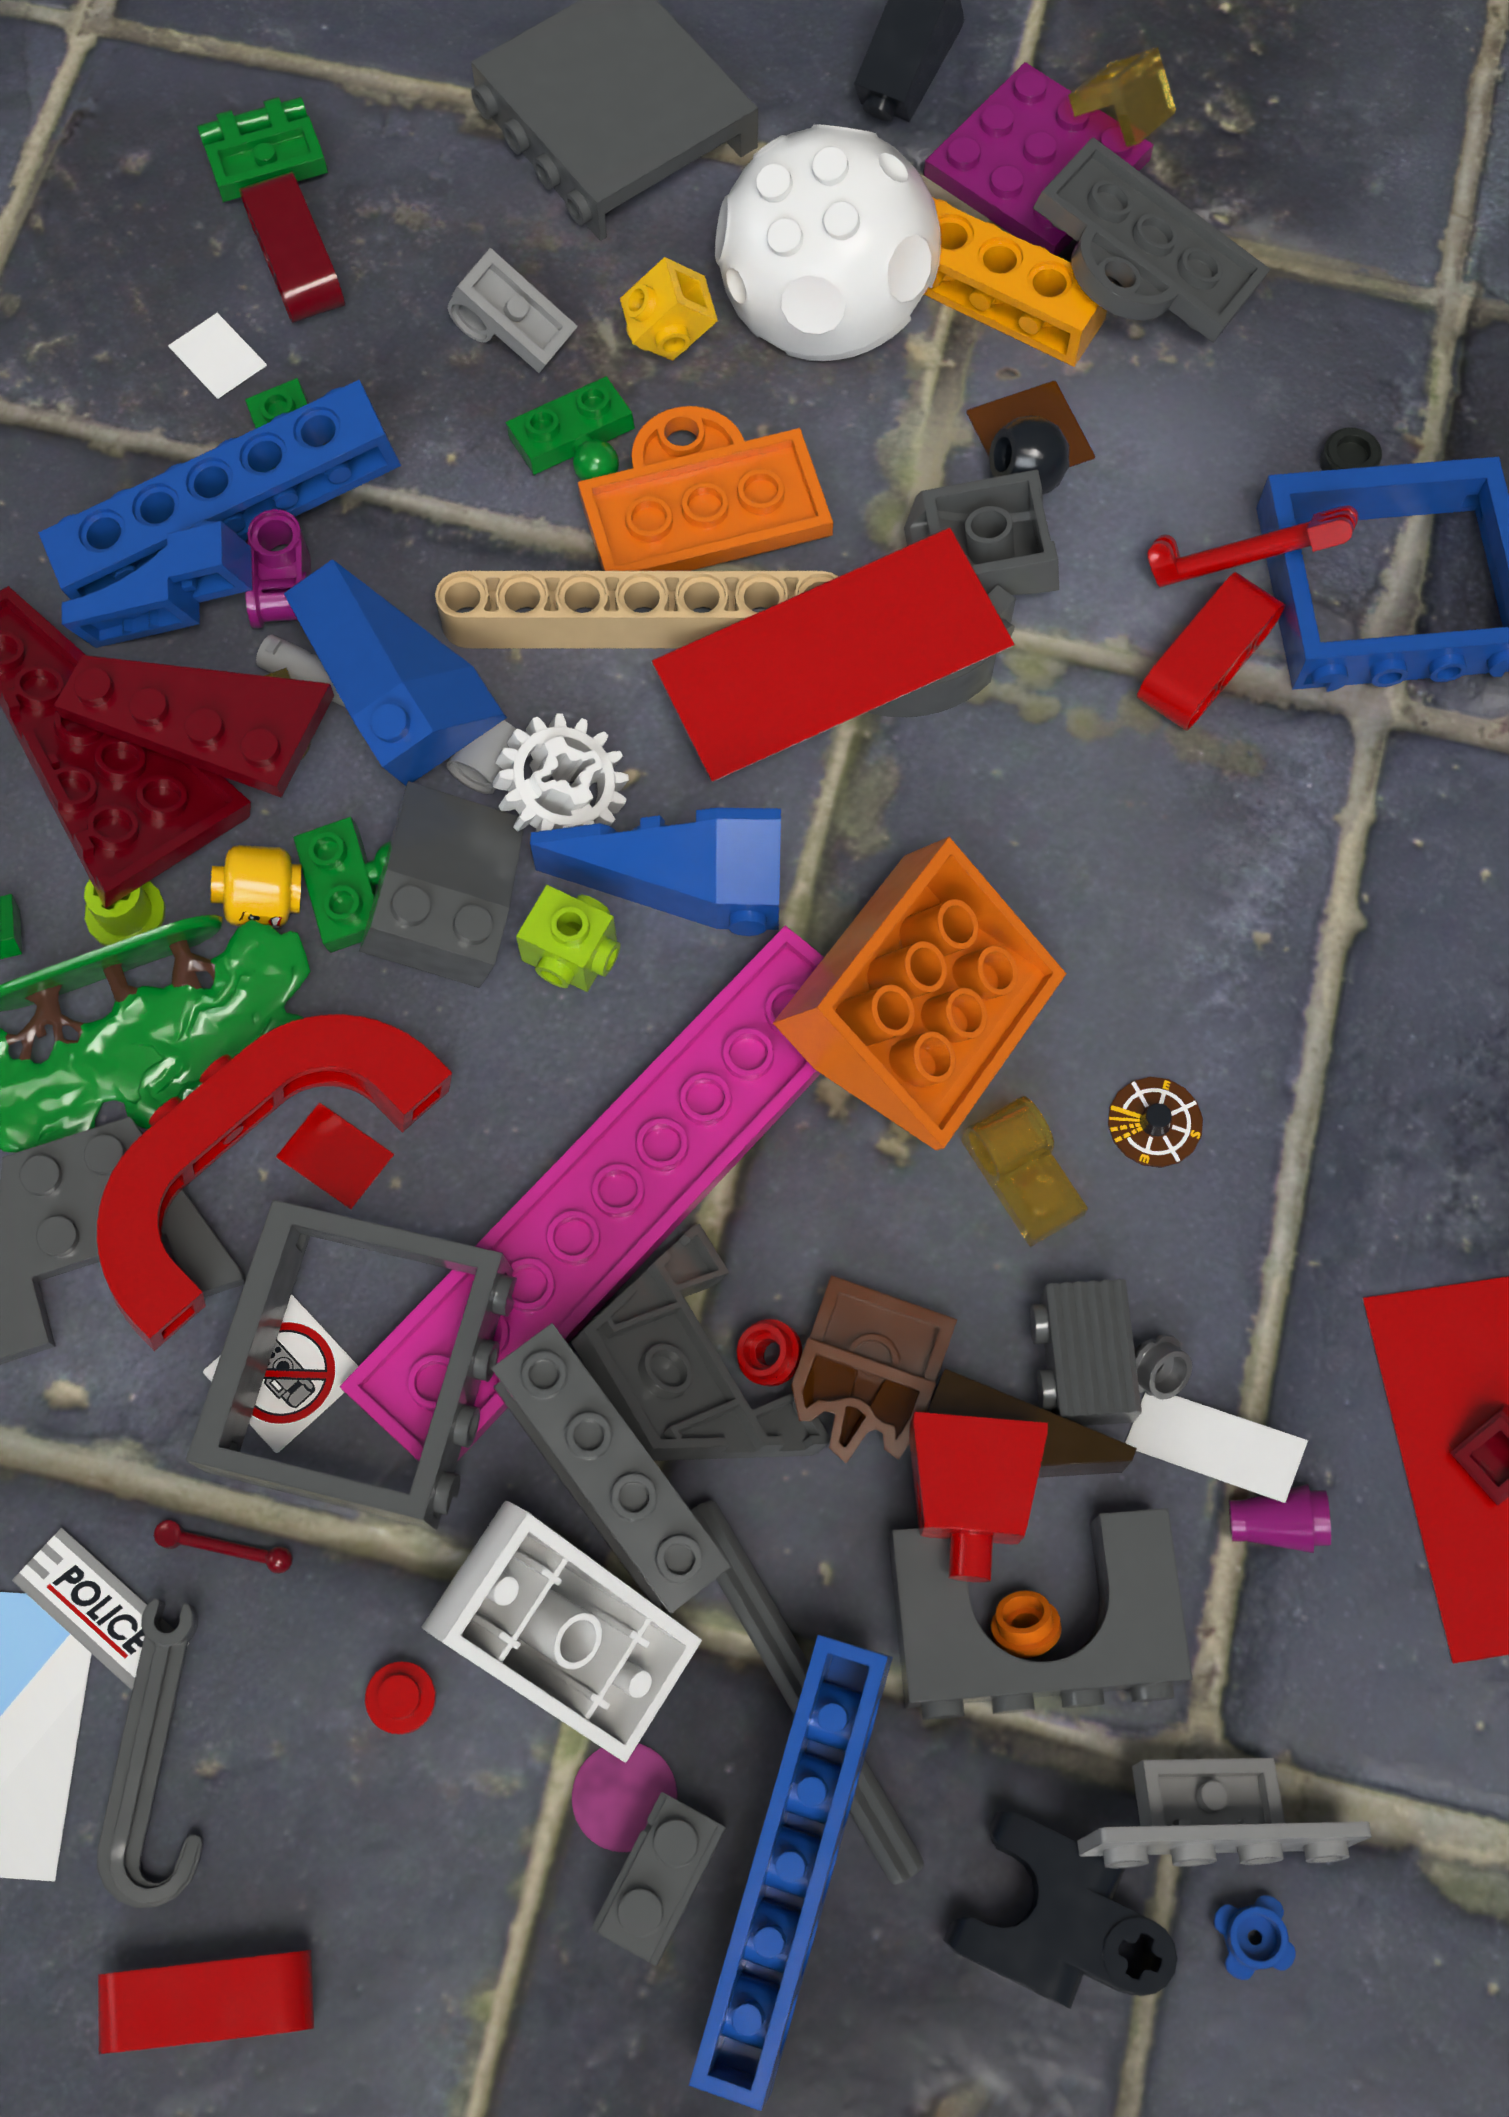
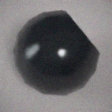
M1034 415L1016 418L1000 428L993 438L989 454L992 475L999 477L1038 469L1042 485V495L1047 494L1059 486L1069 468V444L1059 426L1049 420Z

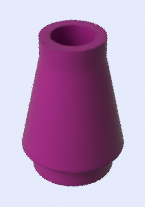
M1308 1484L1292 1487L1285 1503L1263 1495L1244 1500H1229L1232 1542L1246 1541L1314 1553V1546H1331V1520L1326 1490H1310Z

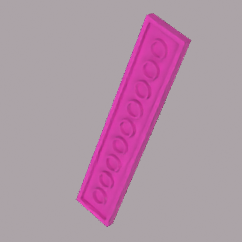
M786 925L475 1246L503 1253L514 1270L512 1276L517 1277L512 1298L515 1301L513 1309L509 1316L500 1315L493 1341L499 1342L497 1363L551 1323H553L568 1344L821 1074L808 1063L773 1024L778 1015L824 958V956ZM451 1270L339 1386L351 1400L418 1462L420 1461L475 1278L473 1274ZM493 1373L490 1381L481 1380L474 1406L480 1408V1420L472 1445L507 1409V1406L494 1390L493 1386L500 1382L495 1373ZM461 1447L458 1460L470 1449V1447Z

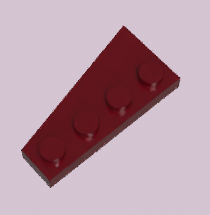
M82 655L54 707L61 718L282 798L335 695L330 683Z

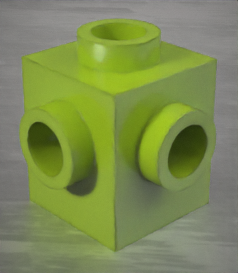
M549 885L545 886L516 935L522 961L534 966L536 973L541 978L560 988H568L571 984L586 992L589 991L597 975L603 977L608 975L616 962L621 944L617 942L614 916L610 915V911L605 905L583 894L574 898Z

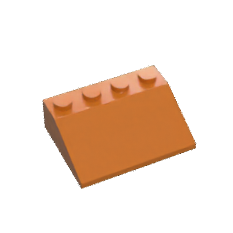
M947 837L909 853L900 860L778 1015L773 1024L816 1071L934 1150H940L945 1148L1067 973L950 837Z

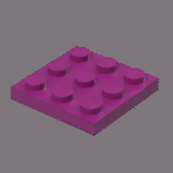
M1024 62L925 160L924 176L1012 235L1033 245L1041 246L1057 256L1073 238L1064 231L1057 229L1047 218L1033 209L1041 192L1092 137L1138 171L1150 161L1154 144Z

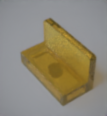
M1158 47L1109 63L1068 94L1075 117L1114 105L1127 147L1139 144L1176 112Z

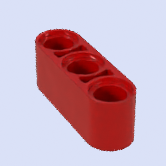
M1234 572L1153 666L1140 686L1137 698L1185 731H1188L1269 635L1281 617L1286 604L1239 573Z
M311 1950L98 1974L99 2054L314 2029Z

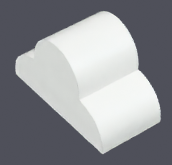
M504 1501L421 1627L436 1639L625 1763L702 1642L699 1637L529 1512L509 1501Z

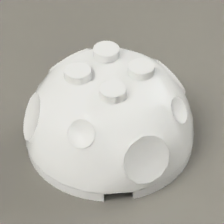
M814 124L811 128L781 135L753 155V159L744 168L730 193L724 197L718 217L715 240V259L720 267L725 291L739 318L756 337H761L784 350L789 356L811 361H833L866 353L894 337L912 320L910 314L927 288L932 289L941 255V232L935 201L915 167L894 146L880 139L874 132Z

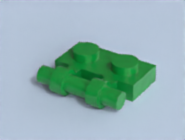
M279 97L263 101L264 107L237 115H233L232 110L216 114L217 120L197 125L223 202L241 198L239 188L289 172H293L297 181L328 173L323 152L310 117L307 115L302 97L283 102L280 101Z

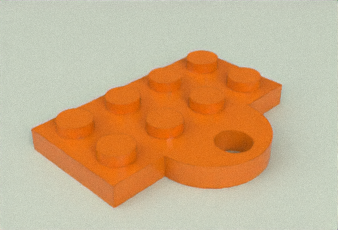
M682 406L657 414L640 429L632 447V469L578 482L580 500L602 571H692L833 536V520L801 429L797 428L745 441L740 430L731 420L714 410L704 407ZM681 430L689 431L697 437L694 442L685 446L672 444L667 438L672 433Z

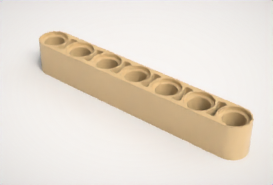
M459 571L447 575L437 585L435 597L444 635L449 642L457 647L681 648L759 613L752 610L754 608H770L831 581L838 576L825 571ZM466 607H472V608H474L473 610H471V611H469V612H464V613L456 612V611L460 610L461 608H466ZM524 607L534 608L529 612H515L516 610ZM583 607L593 608L589 612H575V610ZM641 607L653 609L644 613L634 612L635 609ZM700 607L712 609L711 611L704 613L693 611L694 609Z

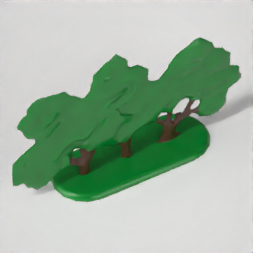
M201 915L160 926L1 984L0 1012L24 1008L33 1004L37 1008L30 1022L17 1035L9 1034L0 1028V1149L4 1152L17 1153L95 1128V1119L103 1102L112 1100L124 1103L127 1117H131L139 1127L148 1130L151 1127L148 1122L154 1112L171 1098L178 1096L181 1100H184L202 1084L199 1081L201 1075L215 1060L226 1054L234 1058L244 1048L267 1032L289 1022L303 1019L298 1014L286 1013L284 1008L286 1002L295 994L311 972L299 934L293 931L279 934L271 925H263L251 919L237 928L229 940L225 951L210 960L191 953L190 948L203 943L218 933L222 928L223 920L218 915ZM174 955L172 984L164 988L151 986L136 988L128 985L124 972ZM207 971L212 976L214 983L211 989L202 988L195 972ZM107 978L115 998L112 1011L107 1016L94 1022L82 1023L61 1014L58 1001L59 995ZM46 1024L52 1025L55 1040L53 1049L46 1061L41 1064L33 1063L31 1052L35 1035L38 1038L46 1036L47 1033L44 1026ZM65 1025L71 1026L79 1033L78 1040L64 1039L62 1027ZM21 1040L23 1049L19 1059H12L8 1053L9 1046Z

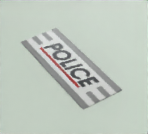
M61 1527L12 1581L125 1685L133 1690L145 1636L141 1627V1619L147 1604ZM161 1619V1628L165 1633L174 1631L167 1622Z

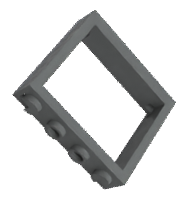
M272 1200L186 1461L205 1473L437 1531L441 1515H448L452 1498L458 1497L460 1475L455 1474L454 1471L461 1447L469 1448L477 1433L480 1408L474 1406L481 1380L490 1381L494 1373L491 1368L497 1364L499 1342L493 1341L500 1315L509 1316L515 1303L512 1298L517 1277L512 1276L514 1270L504 1254ZM310 1236L475 1275L410 1494L240 1452Z

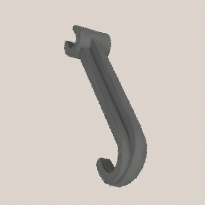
M153 1599L145 1607L142 1614L141 1627L145 1636L97 1854V1870L104 1888L117 1901L135 1908L158 1907L178 1897L192 1882L203 1848L202 1838L199 1835H191L185 1839L175 1869L167 1880L153 1882L143 1875L141 1859L188 1642L194 1637L198 1628V1615L195 1608L185 1603L181 1608L178 1627L170 1633H165L161 1628V1619L166 1604L158 1599Z

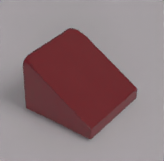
M1507 1404L1450 1452L1497 1505L1509 1497V1406Z

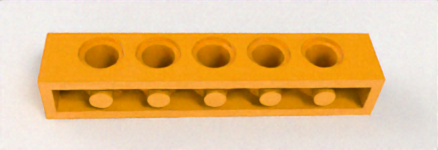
M933 198L940 224L941 255L932 289L928 287L923 295L1075 367L1105 321L1107 310L1096 304L1082 290L1074 276L1071 262L1050 253L1041 246L1033 245L1011 235L993 223L984 222L958 210L944 200Z

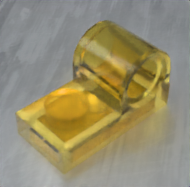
M1021 1096L966 1128L961 1142L1030 1247L1085 1215L1088 1209L1052 1155L1054 1140L1050 1128L1039 1109L1028 1097Z

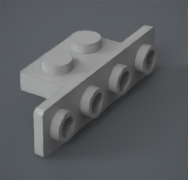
M1274 1758L1142 1760L1132 1766L1140 1826L1103 1827L1077 1840L1079 1856H1103L1106 1868L1142 1866L1149 1863L1148 1855L1171 1854L1173 1866L1190 1867L1216 1862V1853H1238L1240 1864L1243 1865L1278 1862L1284 1859L1283 1852L1304 1851L1307 1863L1336 1862L1348 1859L1350 1857L1348 1847L1370 1839L1372 1835L1369 1822L1285 1823Z

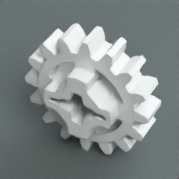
M557 713L551 721L549 728L537 716L531 720L526 728V732L517 728L512 733L507 742L509 748H503L495 762L504 770L498 772L493 780V787L508 791V794L505 795L499 804V808L501 811L515 809L518 812L519 817L513 826L515 830L520 831L529 824L536 828L535 832L598 823L608 826L613 824L616 820L613 814H617L626 803L627 799L618 791H621L627 784L629 776L622 772H614L613 768L618 764L623 755L621 751L606 753L602 748L608 738L606 732L603 731L592 738L586 734V719L581 718L574 728H568L563 714ZM531 754L533 760L530 763L533 774L529 779L524 780L525 760ZM597 782V799L592 808L590 802L594 797L589 787Z

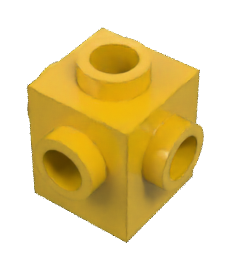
M666 257L660 260L620 298L627 323L626 330L632 344L641 350L653 352L671 361L686 351L691 344L718 321L705 276Z

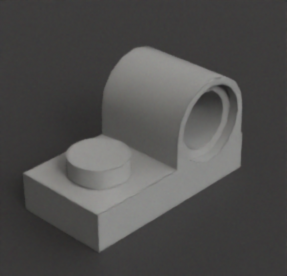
M491 248L456 287L448 303L449 315L463 333L478 342L484 343L490 341L496 335L538 373L543 370L578 327Z

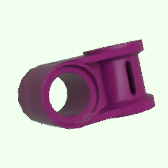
M272 509L263 511L252 520L247 533L248 545L251 546L252 591L245 592L248 618L253 629L263 628L265 622L298 620L284 593L311 574L310 553L297 519L285 510ZM282 544H287V545H288V546H287L286 548H284L283 550L271 551L273 548H275V547L278 546V545H282Z

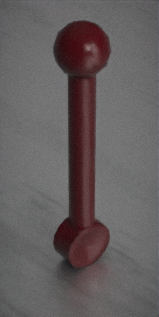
M165 1520L159 1523L154 1530L156 1543L165 1549H174L181 1544L267 1565L271 1572L279 1574L286 1572L292 1565V1554L288 1548L283 1546L265 1550L184 1531L180 1524L172 1520Z

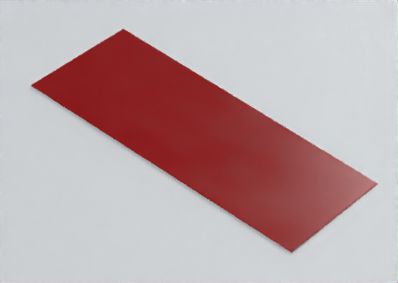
M949 527L651 661L713 782L1008 649L1015 644L953 531Z
M1509 1276L1362 1298L1452 1663L1509 1655V1497L1497 1505L1450 1454L1455 1447L1505 1404L1509 1406Z

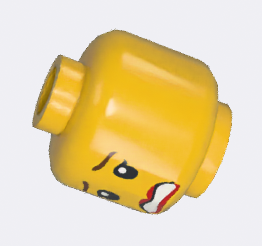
M236 845L228 850L225 866H212L211 903L223 904L224 917L230 925L241 926L252 919L263 925L280 928L287 923L290 913L299 914L301 864H292L291 856L285 849L280 847Z

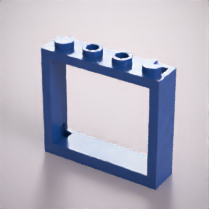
M1500 457L1268 475L1256 508L1261 535L1309 522L1316 513L1345 505L1352 506L1357 510L1358 520L1475 511L1503 626L1501 628L1320 642L1302 550L1298 549L1269 557L1266 560L1273 595L1286 604L1279 618V625L1292 690L1326 687V692L1340 689L1345 685L1372 683L1377 687H1389L1399 684L1404 680L1431 678L1435 682H1448L1463 675L1489 673L1494 677H1502L1505 672H1509V494Z

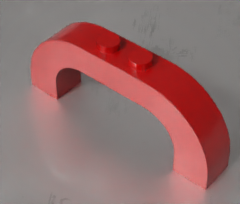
M345 1014L319 1015L289 1022L260 1036L234 1058L226 1054L215 1060L201 1075L199 1081L202 1084L184 1100H181L178 1096L171 1098L154 1112L148 1122L151 1127L120 1158L104 1189L97 1219L98 1254L106 1282L116 1305L126 1321L155 1351L206 1306L203 1292L174 1263L163 1246L162 1228L165 1215L174 1198L185 1186L286 1100L299 1092L315 1087L334 1086L346 1088L370 1100L403 1133L449 1092L452 1072L426 1046L408 1033L375 1019Z

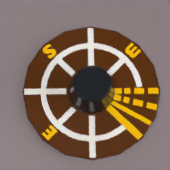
M1147 1077L1132 1081L1118 1091L1109 1108L1108 1127L1113 1142L1126 1157L1143 1166L1162 1168L1178 1164L1194 1152L1202 1137L1203 1117L1197 1101L1186 1088L1169 1079Z

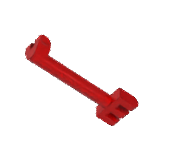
M1345 505L1316 513L1309 522L1180 557L1175 539L1165 534L1156 538L1149 548L1147 556L1158 586L1164 587L1309 546L1315 552L1344 544L1350 540L1359 515L1354 507Z

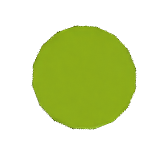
M90 879L85 886L84 899L86 906L84 919L90 934L101 945L108 946L162 926L165 920L166 905L159 889L150 881L106 909Z

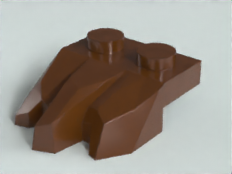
M831 1275L791 1385L799 1421H812L824 1411L835 1414L829 1449L846 1464L865 1435L875 1429L883 1433L884 1450L899 1460L910 1444L909 1425L913 1413L927 1411L957 1319Z

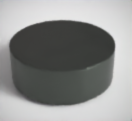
M1343 428L1335 431L1327 439L1320 456V466L1322 471L1379 466L1382 458V449L1377 439L1369 432L1359 428Z

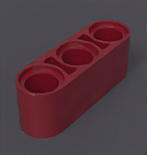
M293 172L239 188L249 221L291 322L294 323L345 306L337 275Z

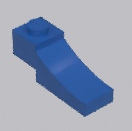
M201 521L193 524L191 528L168 533L167 545L134 572L103 589L80 598L62 602V625L94 648L199 625L200 602L252 591L251 546L222 521Z

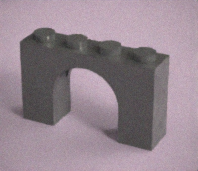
M1169 1509L1101 1513L1090 1523L1099 1591L1097 1621L1091 1636L1077 1653L1051 1662H1034L1017 1658L1003 1651L987 1637L974 1616L969 1597L968 1582L948 1578L950 1539L920 1536L919 1528L892 1530L888 1542L905 1708L921 1707L923 1720L965 1716L964 1703L991 1701L993 1714H1006L1035 1710L1034 1698L1061 1695L1063 1708L1105 1704L1103 1692L1131 1690L1132 1702H1151L1175 1698L1173 1686H1180L1193 1680Z

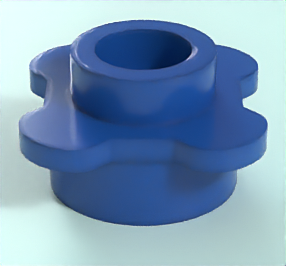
M1262 1895L1256 1899L1254 1905L1237 1909L1232 1905L1226 1904L1219 1907L1215 1912L1213 1925L1224 1937L1228 1952L1224 1964L1231 1976L1240 1980H1247L1252 1977L1255 1970L1273 1967L1276 1970L1283 1971L1293 1964L1296 1951L1289 1942L1288 1931L1282 1920L1284 1915L1283 1906L1276 1898ZM1251 1930H1256L1260 1933L1261 1940L1257 1945L1251 1944L1248 1940V1934Z

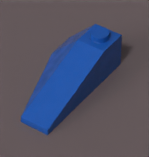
M333 559L284 593L349 715L377 760L386 771L405 786L408 781L415 782L507 718L477 670L470 663Z
M781 808L696 810V822L665 825V820L660 815L640 818L639 826L631 831L617 832L614 828L601 823L531 832L530 846L535 870L715 929H729L737 935L755 936L764 933L766 930H779Z

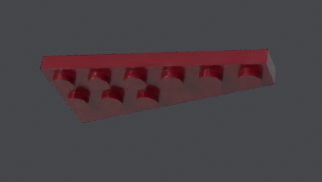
M7 586L0 590V705L106 909L250 818L251 801L223 776L61 718L54 704L81 656L86 654L13 589Z

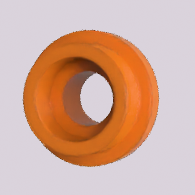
M1028 1590L1017 1591L1004 1597L999 1602L991 1622L995 1644L1003 1651L1018 1658H1031L1046 1653L1058 1642L1062 1631L1060 1616L1056 1608L1043 1595Z

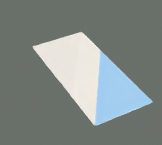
M0 1592V1878L55 1881L92 1653L26 1593Z

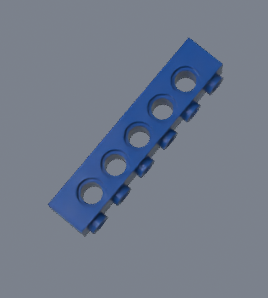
M357 380L347 386L332 389L323 397L292 412L280 414L269 423L240 437L225 440L217 448L185 463L173 465L164 473L133 488L121 490L110 499L78 514L68 515L57 524L38 532L61 590L70 600L103 589L137 570L167 545L168 533L191 528L193 524L201 521H222L245 541L248 539L247 533L250 523L263 511L278 509L285 510L294 517L400 467L401 463L360 380Z
M817 1636L689 2086L759 2111H762L772 2093L893 1656L829 1636Z

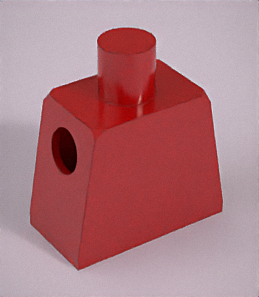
M926 1412L913 1413L909 1425V1441L920 1536L950 1539L948 1578L965 1582H990L993 1543L1019 1544L1024 1538L1047 1439L1048 1423Z

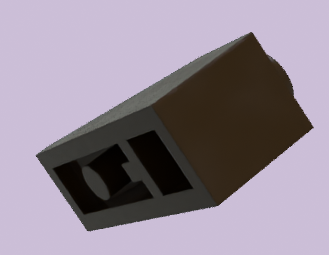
M945 1369L927 1412L1048 1423V1434L1038 1478L1122 1473L1133 1461L1137 1450L1136 1447L948 1369Z

